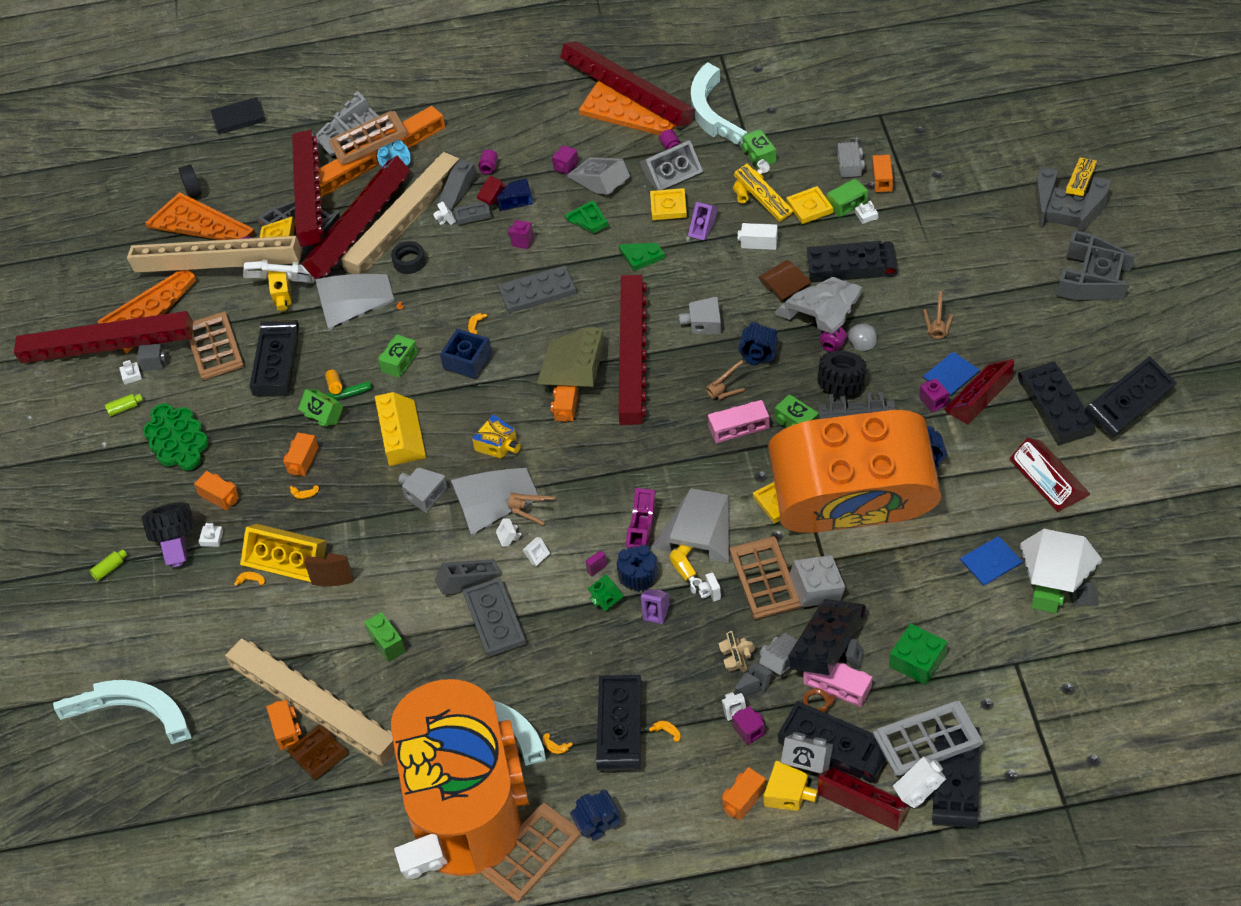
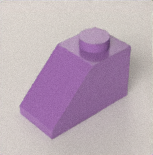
M696 202L688 233L689 237L706 240L715 223L718 206Z
M185 535L160 542L165 564H171L172 567L183 565V561L187 559Z
M651 589L642 593L643 620L659 624L664 623L670 605L669 593Z

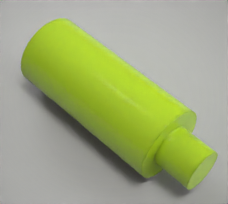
M130 394L104 405L110 417L136 407L137 403L143 401L140 394L135 396Z
M123 549L118 553L112 552L89 570L92 577L96 581L101 580L123 563L122 559L127 556L126 552Z

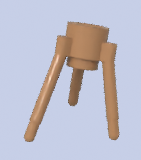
M939 291L937 320L930 324L927 310H923L927 334L934 339H941L948 335V329L953 318V314H950L946 325L941 320L942 291Z
M740 360L720 378L706 386V391L712 399L717 397L721 400L727 396L745 391V388L723 393L725 386L722 383L734 370L743 364V360Z
M510 493L508 507L513 508L512 513L520 514L540 525H545V522L521 511L520 508H524L526 500H555L554 496Z

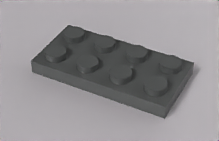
M565 265L498 284V289L508 314L576 294L575 286Z
M501 578L462 590L487 657L526 644Z

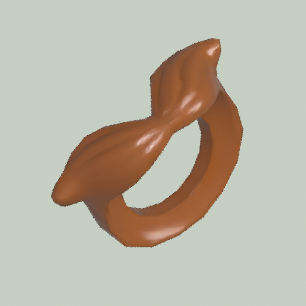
M815 688L806 692L803 704L810 706L807 702L808 698L815 694L820 695L824 698L826 705L815 709L826 713L828 706L834 704L836 695L831 696L822 689Z

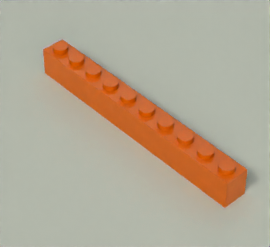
M433 106L426 108L402 122L408 134L398 140H401L409 149L444 129L443 115ZM395 129L385 132V135L388 136L396 131ZM379 135L371 140L375 142L383 137ZM366 142V143L360 145L359 148H362V147L368 145L369 142ZM379 149L346 164H340L337 158L321 167L319 174L321 198L379 166L377 158Z

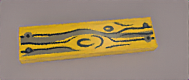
M1079 158L1067 185L1066 193L1084 196L1096 167V160Z
M748 164L734 172V176L779 222L793 213L789 205Z

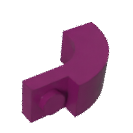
M635 488L633 514L630 526L627 528L626 548H631V546L635 548L641 545L648 546L654 522L656 490Z

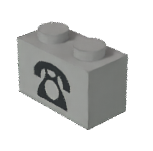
M794 732L792 735L785 737L781 763L824 773L829 770L833 744L826 743L827 740L823 738L809 739L803 733Z

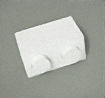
M435 834L424 836L394 848L400 871L406 879L418 878L422 873L429 870H439L448 863L441 839Z

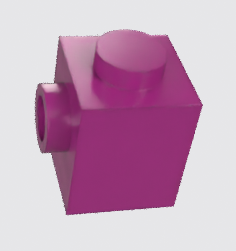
M562 145L552 157L554 170L569 174L579 163L577 150Z
M514 221L513 226H510L508 232L512 247L529 249L534 238L532 222Z
M935 378L920 386L919 398L933 413L948 405L949 392Z
M750 706L738 710L732 716L733 728L747 746L765 735V724L763 723L762 716L759 712H754Z

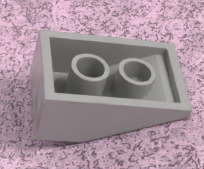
M590 157L567 174L568 178L596 194L604 195L611 194L614 191L613 189L624 184L625 180L630 177L623 159Z

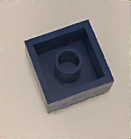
M456 329L440 353L443 369L476 378L492 354L490 339Z

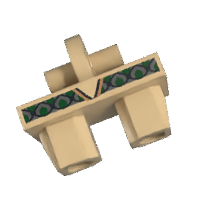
M732 631L726 633L728 639L719 643L723 655L732 653V656L723 660L726 669L729 672L740 669L742 673L748 671L745 658L751 657L750 653L755 650L754 643L747 641L746 638H742L739 641L738 638L734 637Z

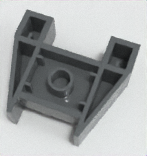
M1041 167L1037 177L1035 192L1040 227L1043 228L1046 221L1077 227L1079 231L1084 232L1105 208L1111 180L1093 177L1089 193H1084V196L1066 193V189L1056 188L1058 170Z
M295 201L272 208L259 216L260 231L262 226L289 217H293L295 220ZM322 210L323 224L321 225L324 234L321 235V239L340 218L338 210L331 215ZM295 223L294 235H296V223ZM318 243L301 247V262L306 259Z
M1073 230L1067 258L1084 261L1082 272L1063 268L1056 296L1073 300L1124 299L1128 282L1119 280L1120 271L1131 272L1135 255L1093 234Z

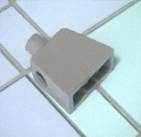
M712 297L690 302L689 313L679 314L680 325L691 324V332L693 334L720 335L721 322L718 298Z
M416 468L411 475L403 472L398 479V482L402 484L404 497L425 513L448 488L444 475L422 468Z

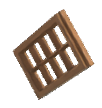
M389 111L331 138L329 144L340 164H346L401 139L408 133L396 112ZM384 122H391V124L383 128H381L380 124ZM377 127L378 130L370 134L367 133V130ZM395 129L396 132L388 136L385 135V132ZM364 133L365 136L357 140L354 139V136ZM379 135L383 137L375 142L371 140L372 138ZM348 139L351 140L350 143H348V144H346V145H344V146H341V144H340L341 142H343V141H345V140H348ZM366 141L369 142L368 145H366V146H364V147H362V148H359V146H358L359 144H361V143H363V142H366ZM355 147V151L346 155V150Z
M225 311L193 321V331L205 327L207 330L206 334L197 337L192 332V339H189L202 381L244 367ZM223 323L224 328L211 332L209 326ZM226 333L227 339L214 342L213 336ZM207 338L210 339L211 344L198 348L196 342ZM230 344V350L218 353L216 347ZM213 349L214 355L201 358L200 352ZM233 354L235 360L224 364L221 363L220 358ZM217 360L218 366L205 369L203 363Z
M775 536L729 548L754 620L802 608ZM772 548L775 558L760 561L757 552ZM754 553L757 562L742 566L739 556ZM777 562L780 571L766 575L762 565ZM759 566L762 576L747 580L744 570ZM782 575L785 585L771 589L768 579ZM764 580L767 590L752 593L749 584ZM787 589L791 599L776 603L773 593ZM769 594L772 604L758 608L754 598Z
M543 803L520 826L516 839V844L528 854L519 863L509 855H505L504 859L515 866L506 877L494 869L495 866L485 868L483 871H480V874L519 904L581 837V833L575 825ZM541 816L554 825L545 835L532 827ZM556 828L569 837L560 847L548 839ZM528 830L541 839L532 849L520 841ZM543 842L556 850L547 861L535 852ZM530 856H533L543 864L535 875L522 866ZM517 870H520L530 878L522 889L509 880Z

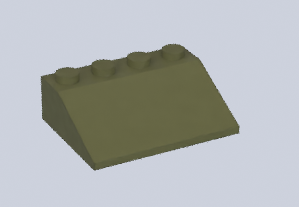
M583 328L549 342L537 381L538 384L593 387L604 348L603 328Z

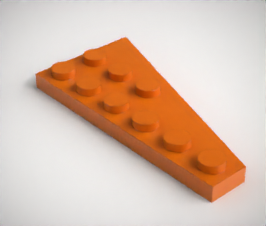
M599 80L579 108V115L660 135L664 130L668 129L674 131L676 125Z
M180 192L145 222L147 228L216 240H233L242 237L252 238L255 235L253 228Z
M179 270L97 322L100 324L165 314L195 283L196 277L189 270ZM124 348L122 350L127 354L132 348Z

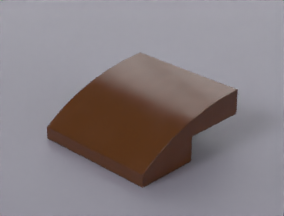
M785 260L759 276L760 281L767 290H772L780 302L808 287L811 283L801 270L789 260Z
M328 553L326 559L307 556L304 561L312 585L340 586L354 581L347 556Z
M320 724L287 750L293 760L314 780L318 779L348 754L346 749L334 740L331 733Z

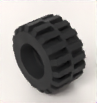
M848 351L825 353L819 361L818 385L832 394H856L864 387L867 363H865L861 356Z
M178 502L163 505L149 510L141 517L147 540L152 542L172 540L188 534L195 528L188 503Z

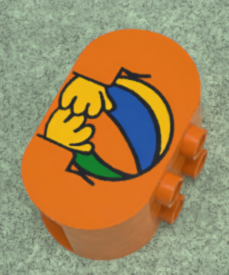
M887 410L809 420L783 429L768 444L780 521L786 529L794 532L816 533L906 521L929 512L941 500L926 420L915 412Z
M445 679L424 684L411 691L399 702L391 718V731L405 810L416 840L430 834L438 835L441 839L448 863L437 871L455 876L479 874L480 871L487 867L497 866L504 860L505 855H509L512 852L521 826L518 807L529 804L511 721L509 719L499 722L495 705L490 696L470 682Z

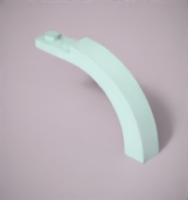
M707 62L698 71L691 86V106L695 108L694 118L699 126L712 137L719 134L741 147V143H743L742 136L746 135L747 132L717 115L706 101L710 91L720 82V69Z
M130 680L99 682L93 684L94 691L84 692L81 695L64 698L53 703L54 710L60 720L108 706L129 705L139 707L151 712L161 720L171 744L192 738L190 729L176 703L163 691L146 683Z
M493 701L498 721L509 719L511 721L514 739L523 756L525 766L546 761L541 740L532 725L514 709Z

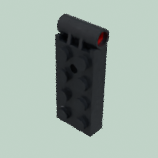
M890 241L807 247V262L811 283L823 282L831 277L848 280L883 276L893 277L898 273L894 244Z
M298 320L261 321L250 381V389L253 396L289 395L298 343Z
M1149 356L1097 399L1092 401L1084 410L1113 438L1170 392L1177 383Z
M1053 361L1018 372L1019 383L1026 391L1058 446L1094 435L1095 424L1084 410L1085 407L1056 362Z
M824 599L788 655L790 669L830 675L861 621L864 620L866 605Z
M599 675L597 770L641 769V675Z
M796 701L778 733V743L784 745L785 737L792 735L794 732L803 733L809 739L823 738L827 740L826 743L833 744L830 766L857 778L862 777L870 782L875 780L886 759L873 733L799 701Z
M936 724L935 733L942 731L939 725ZM944 725L946 729L954 727L952 725ZM975 727L980 735V727ZM961 728L949 732L955 745L968 741ZM944 735L935 737V747L938 752L951 748ZM979 747L938 762L943 768L941 772L946 780L933 791L932 825L978 827Z

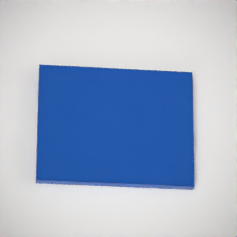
M952 352L927 372L923 378L926 381L936 378L949 392V396H951L976 376L980 369Z
M999 536L960 558V561L983 586L1023 563Z

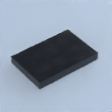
M257 97L210 110L218 134L265 121Z

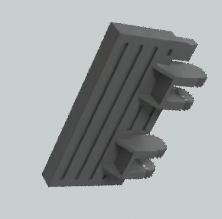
M871 392L866 393L867 407H865L864 402L848 403V408H846L845 395H840V402H834L833 394L828 395L829 409H827L826 404H818L819 419L896 410L894 401H886V406L884 405L883 392H878V400H872Z

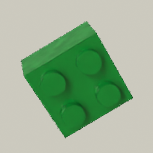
M910 623L890 652L889 667L927 685L946 656L948 641Z

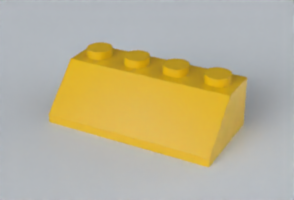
M394 392L375 396L389 466L425 459L426 454L415 401Z
M259 524L247 526L240 565L311 582L304 561L307 556L324 559L327 540Z

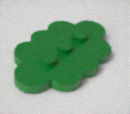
M167 403L153 407L150 412L152 420L143 427V434L149 441L148 444L152 453L157 454L159 463L163 466L177 464L182 470H193L198 467L202 460L200 453L209 444L207 435L202 432L203 428L200 421L194 419L193 412L186 407L174 410Z

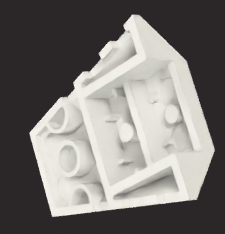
M1043 529L1020 543V549L1023 550V558L1026 559L1025 565L1028 567L1027 572L1031 584L1074 592L1083 583V578L1086 579L1089 576V572L1094 571L1096 565H1099L1102 561V558L1084 536Z

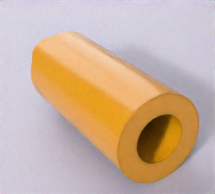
M333 369L328 370L325 378L329 391L333 394H338L342 390L338 372Z

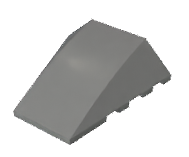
M356 91L351 101L348 100L344 104L345 108L333 116L334 119L331 123L327 122L316 134L318 143L331 157L335 156L329 144L331 138L378 117L370 108L367 100L358 91ZM387 121L380 124V126L383 128L391 123ZM377 127L367 130V133L370 134L378 129ZM364 133L354 136V139L357 140L365 135ZM350 139L345 140V141L341 142L340 144H341V146H344V145L350 143L351 140H350Z
M350 274L315 279L329 331L334 329V326L339 323L343 325L349 322V319L357 315L361 317L370 309L374 311L395 301L387 274Z
M527 468L497 470L448 478L453 493L456 494L464 513L465 522L471 537L475 536L477 531L482 528L487 529L492 526V523L499 518L504 519L509 516L508 513L513 509L508 507L511 492L523 495H538ZM526 500V501H525V506L528 505V504H530V503L533 502V501H531V500Z
M690 488L652 545V549L671 552L673 544L709 550L710 560L729 563L728 495Z

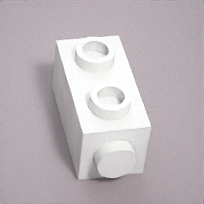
M742 223V229L738 230V241H741V248L776 250L778 225Z
M923 756L893 787L903 802L916 808L946 778L941 772L943 770L942 766L936 760L931 761Z

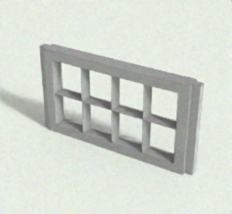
M960 701L951 702L873 731V736L895 776L907 773L921 759L914 747L918 743L927 741L934 754L928 755L926 758L931 761L936 760L937 762L983 745L980 735ZM952 712L959 725L946 729L939 716ZM935 718L942 731L929 735L922 722ZM918 724L924 737L911 741L905 728ZM961 728L968 741L955 745L949 732ZM901 731L907 743L894 748L888 734ZM944 735L951 748L938 752L931 739ZM909 747L916 760L903 764L896 751Z

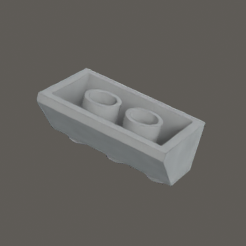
M690 140L640 161L646 178L656 190H663L703 172Z

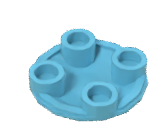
M396 140L379 148L377 154L378 162L383 167L389 159L398 155L405 165L408 166L411 160L409 149L401 140Z

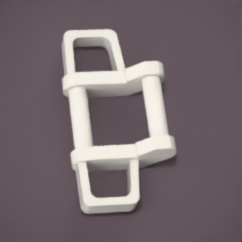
M262 259L260 262L244 263L243 278L266 279L268 271L287 272L291 281L313 284L315 280L298 262H293L292 266L267 264L268 260ZM262 269L261 271H248V270Z

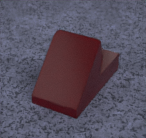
M489 176L479 191L477 199L491 205L511 195L512 188L506 186L501 180Z

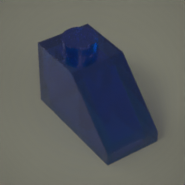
M527 178L510 182L497 196L499 212L533 204Z

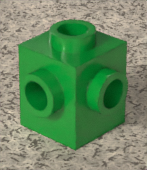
M607 574L587 588L592 595L589 599L596 607L600 605L604 611L624 597Z

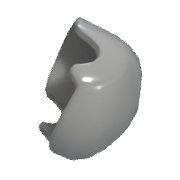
M866 323L855 325L848 333L849 342L853 344L855 350H870L877 344L875 329Z

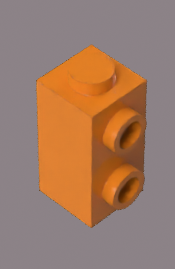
M873 155L872 171L875 192L892 191L893 176L890 155Z
M557 385L553 391L555 401L551 402V413H554L555 421H574L578 386Z
M297 433L295 439L291 441L288 454H285L283 459L287 473L301 476L306 475L319 448L315 435Z
M206 471L194 483L199 496L226 511L239 499L237 487L230 481H224L217 474L213 475Z
M287 700L276 701L266 707L275 739L281 751L296 744L299 741L298 736L302 735L299 724L294 723L293 720L297 718L294 707H289Z
M749 767L744 773L741 772L731 789L727 788L722 795L724 812L728 816L736 817L741 821L765 792L766 778Z

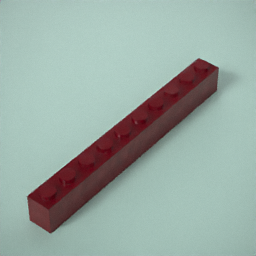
M577 41L563 43L560 56L562 60L678 127L691 124L695 108Z
M312 129L292 134L296 235L301 247L320 243L321 235L324 234L321 225L323 220L320 205L322 200L319 185L321 184L318 165L320 164L319 150L317 146L319 143L317 136L313 135Z
M398 155L389 159L321 239V242L316 245L301 263L314 279L321 276L324 278L331 272L330 268L335 266L340 261L339 257L349 250L347 247L352 245L357 240L356 236L366 229L365 225L374 219L373 215L382 210V204L388 202L391 199L390 195L399 189L398 185L408 178L406 175L410 172V169Z
M642 274L621 275L620 425H641L643 417H646V405H643V402H646V391H643V388H646V377H643V374H646V363H643V360H646V349H643V346H646V335H643V333L647 329L646 321L643 322V319H647L646 308H643V306H647V298L643 293L647 292V284L643 282Z
M188 311L18 335L15 340L14 354L20 363H29L132 348L139 345L192 339L193 320Z

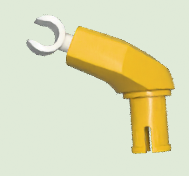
M761 159L757 163L760 169L758 171L754 169V171L763 179L764 177L761 174L768 172L770 166L764 159ZM737 179L733 185V191L737 194L739 203H746V200L748 201V193L750 192Z
M679 545L677 550L671 551L669 555L670 562L685 581H690V590L696 594L695 586L702 583V580L695 578L696 572L686 558L693 547Z

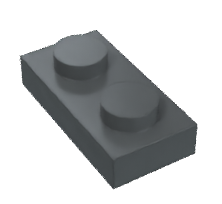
M485 202L454 208L457 225L491 218L489 206Z

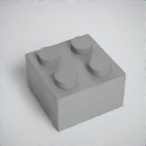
M832 555L794 560L789 576L802 607L820 605L824 599L841 601L845 585Z

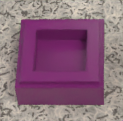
M602 551L597 552L586 560L587 573L591 577L607 566L606 555Z

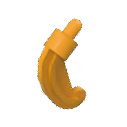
M479 313L470 318L468 323L470 333L478 334L475 330L477 321L483 320L482 318L487 317V314L481 315Z
M315 485L311 490L299 491L296 487L290 486V492L294 497L304 499L317 494L319 487Z
M243 572L236 578L234 585L242 584L245 580L259 581V585H264L265 579L255 572Z
M658 721L649 728V731L655 730L656 732L661 729L674 736L673 740L675 742H678L681 738L679 730L667 721Z
M548 733L543 736V744L554 754L565 753L573 745L570 742L559 746L549 740L550 735Z

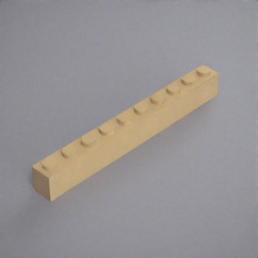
M445 152L437 157L425 172L406 189L401 197L343 255L341 260L344 271L351 274H365L440 195L451 170L460 158Z
M297 236L131 245L127 259L134 273L243 267L246 262H260L262 259L268 260L267 264L299 263L302 249Z
M241 638L225 655L231 668L280 700H287L289 706H293L295 710L318 725L320 724L326 730L381 766L395 753L392 731H385L376 721H370L359 710L354 711L345 701L335 699L328 690H321L314 681H307L301 673L296 670H290L281 660L276 661L267 651L262 652L253 642L249 641L248 643Z

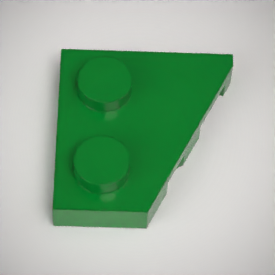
M594 200L564 215L568 222L593 234L609 226Z
M658 243L618 245L619 251L633 271L665 259V253Z

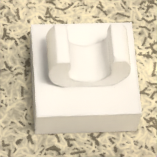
M443 201L437 204L440 211H436L433 215L439 224H444L446 220L450 225L455 223L456 220Z
M868 201V204L865 205L861 203L859 207L855 208V214L862 224L878 219V212L871 201Z
M128 360L123 362L124 366L119 367L124 385L142 380L137 362L131 364V361Z
M503 519L496 530L502 546H509L512 540L518 541L521 533H516L518 526L513 525L510 519Z
M205 523L199 539L200 546L219 547L223 535L222 527Z
M536 537L523 549L526 557L535 566L550 554L539 537Z
M713 572L706 574V582L698 585L701 598L711 596L713 602L720 600V586Z
M733 692L725 694V699L722 700L724 714L728 721L732 720V716L738 710L746 708L742 693L734 695Z

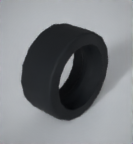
M192 165L178 168L188 197L193 198L201 195Z
M402 242L391 253L394 268L402 274L416 273L424 267L426 262L423 247L416 242ZM407 254L418 255L412 261L405 262L399 260Z

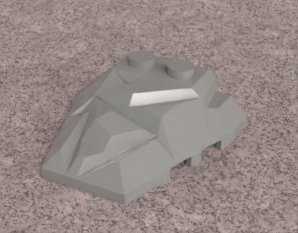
M831 277L816 286L813 285L794 294L775 311V315L791 319L798 312H802L816 317L818 329L834 333L844 324L846 313L850 314L851 305L856 303L863 290L859 285Z

